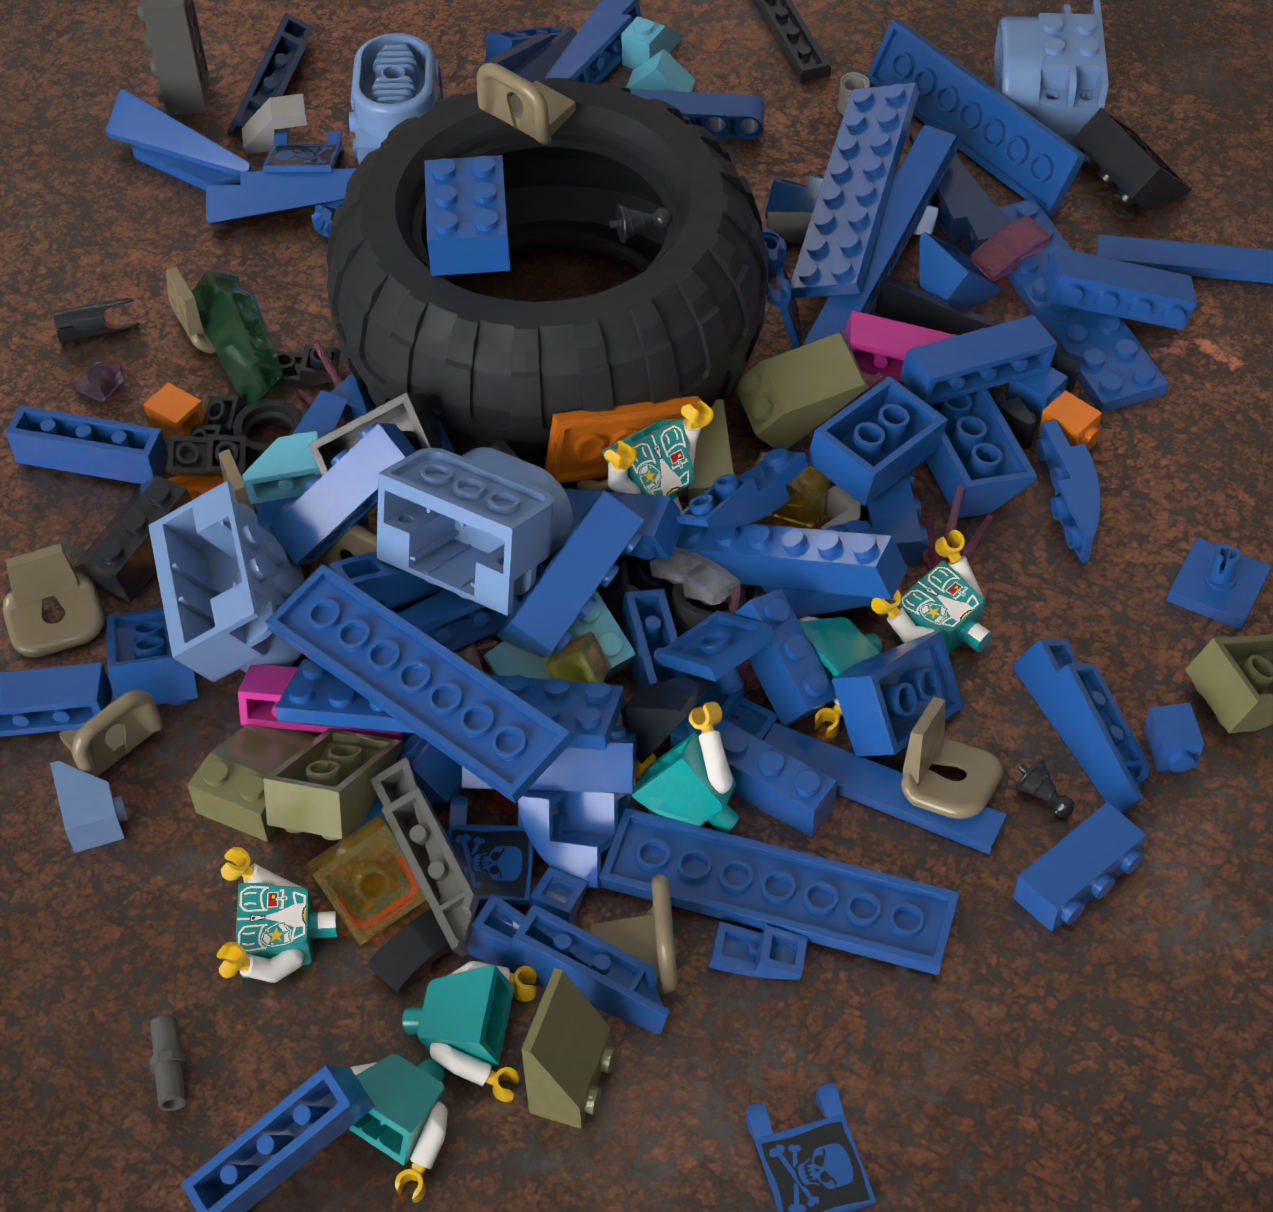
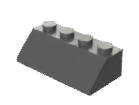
M143 0V2H138L140 23H146L147 27L144 30L145 46L147 50H152L153 56L150 58L151 72L153 77L158 76L159 83L156 85L159 103L164 102L166 113L169 116L206 113L209 71L194 0Z

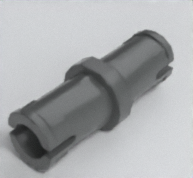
M165 1015L156 1017L150 1022L153 1055L149 1059L150 1071L155 1074L160 1110L175 1111L186 1105L183 1070L186 1068L187 1062L186 1055L180 1050L177 1019L174 1016Z

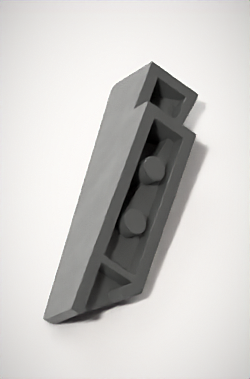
M405 757L371 778L370 781L384 807L381 810L451 949L463 957L468 952L466 940L478 906L479 897L426 794L418 787L410 760Z

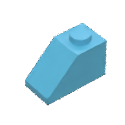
M637 16L621 34L622 65L635 69L663 49L670 53L682 40V34L667 26Z
M317 431L278 437L243 474V482L250 504L302 496L305 493L303 490L304 486L314 477L321 475L308 445L319 439Z

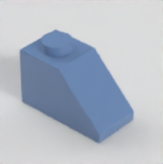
M61 761L50 763L65 831L74 853L125 839L121 822L128 820L122 796L114 798L109 783L103 779Z

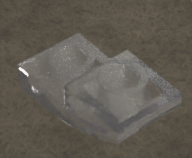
M675 547L670 559L655 558L650 561L653 577L669 579V582L673 584L683 583L685 597L702 600V603L707 605L722 603L726 600L727 596L741 588L740 580L714 561L689 550Z

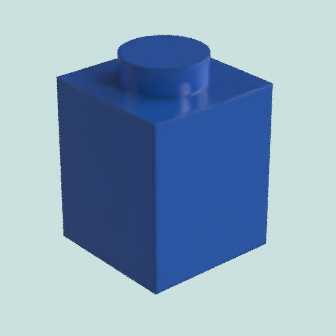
M1050 367L1047 372L1009 382L1007 400L1020 396L1026 408L1031 409L1036 416V420L1041 422L1042 411L1066 390L1068 376Z
M1191 703L1150 707L1143 733L1156 772L1170 770L1173 772H1183L1190 768H1196L1203 750L1204 741Z

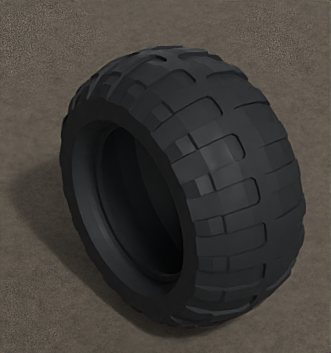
M561 77L547 78V81H539L576 102V111L551 136L552 141L549 145L539 143L536 139L521 132L519 129L481 110L478 106L477 91L464 96L462 94H455L434 103L433 109L421 117L408 118L396 125L381 143V147L369 152L352 173L347 183L342 207H337L333 216L326 254L328 265V299L340 351L353 376L367 388L377 408L406 392L426 394L436 418H439L457 455L461 456L475 448H489L502 437L521 460L541 467L544 470L553 414L580 410L588 412L614 410V406L651 401L653 404L674 398L699 396L710 408H712L716 399H723L725 402L734 390L744 365L748 362L761 333L765 317L768 283V250L762 235V220L750 184L745 176L739 175L731 161L729 152L708 130L701 126L689 124V120L682 116L680 110L671 104L659 99H650L648 101L632 94L630 88L610 83L596 85L586 82H574L572 78ZM502 155L510 257L542 251L584 252L615 259L643 273L625 283L599 293L574 299L548 302H525L493 298L454 285V283L468 274L431 276L427 244L424 160ZM618 204L648 214H653L655 209L660 207L667 208L672 215V222L669 227L661 229L652 224L647 230H643L636 234L635 237L628 239L626 243L620 241L617 228L610 229L609 221L616 220L615 212Z

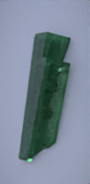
M206 270L192 290L201 324L238 395L247 400L246 406L256 401H260L278 382L284 372L254 292L241 290L239 279L236 275Z

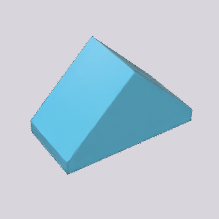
M663 49L632 71L626 87L630 88V90L693 92L696 79Z

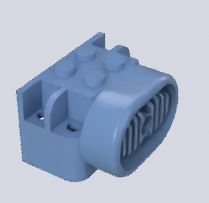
M1093 0L1091 14H1071V5L1063 4L1061 13H1039L1038 17L1005 16L1001 18L998 24L995 44L994 89L1068 143L1080 147L1073 138L1100 108L1104 109L1109 85L1100 0Z
M405 33L380 35L364 43L354 57L351 107L354 112H349L350 132H355L356 138H353L354 158H357L359 165L369 152L381 147V143L396 125L408 118L421 117L433 109L434 103L444 99L440 60L435 59L430 45L417 36Z
M424 448L378 473L377 559L506 616L512 613L513 594H525L534 587L537 565L560 549L572 531V507L561 484L543 468L493 448H475L461 456L440 448Z
M226 481L148 525L172 658L213 682L239 669L247 673L250 665L267 664L290 667L299 659L302 653L274 634L265 621L294 593V589L299 588L305 582L302 569L299 564L296 565L282 545L276 540V537L258 525L257 516L252 508L246 504H236L231 483Z

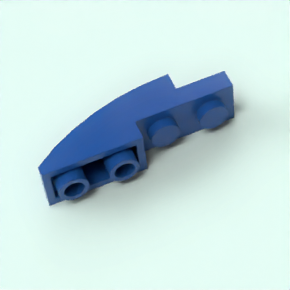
M1057 420L1043 422L1040 437L1036 440L1035 448L1041 462L1045 461L1050 471L1051 483L1055 488L1054 498L1050 499L1051 513L1055 520L1061 522L1069 548L1075 549L1081 563L1087 562L1090 559L1094 545L1101 506L1097 472L1085 443L1070 446Z
M784 448L774 449L766 453L762 461L752 469L744 472L741 477L727 474L717 478L709 489L702 495L692 499L689 502V506L676 516L678 524L712 528H734L766 517L790 500L786 485L808 467L804 452H792Z
M377 552L353 556L330 563L332 571L375 600H381L388 609L405 605L445 589L377 559Z

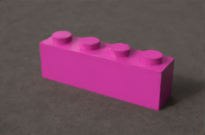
M856 311L851 312L842 332L861 372L884 378L890 376L894 380L901 382L903 381L900 375L907 349L940 341L948 337L958 336Z
M267 664L250 665L238 690L241 725L253 724L262 727L321 733L331 728L403 740L405 732L277 721L275 707L298 667Z

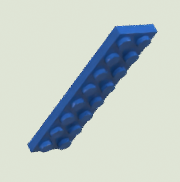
M892 19L866 75L869 81L876 87L916 82L919 96L914 109V116L927 125L959 135L957 147L959 150L1025 200L1035 198L1047 216L1056 214L1086 155L903 21Z
M916 82L851 90L790 283L793 298L861 293L919 96Z
M1032 198L998 208L1016 230V233L992 257L1032 315L1038 319L1058 343L1057 347L1083 358L1077 380L1097 409L1105 413L1167 394L1169 383L1121 317L1047 302L1043 273L1056 247L1067 250L1072 249L1036 199Z
M323 564L265 621L274 634L515 804L573 741L569 730Z
M308 659L302 660L275 707L277 721L415 733L313 660ZM486 674L569 730L573 741L567 747L595 750L607 749L625 701L624 686L608 685L603 682L584 683L566 681L564 679L548 680L526 678L520 675L500 676Z
M624 808L599 876L602 884L600 887L653 901L652 879L657 874H664L668 877L670 883L671 906L759 929H764L768 925L807 936L808 941L935 975L940 973L960 893L629 808Z

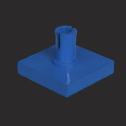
M1197 537L1169 591L1167 601L1243 630L1269 576L1272 565L1241 554V551L1235 546L1230 550V544L1217 545Z
M716 611L664 647L658 654L663 666L715 681L720 693L732 694L739 691L744 685L737 666L776 638L770 624Z

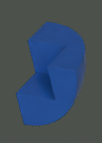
M527 791L518 800L520 817L530 842L541 858L550 867L587 881V887L598 889L602 885L599 876L624 808L630 809L631 793Z

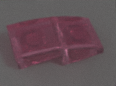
M1027 214L989 238L970 255L969 260L991 282H994L1017 270L1021 260L1047 247L1051 237Z

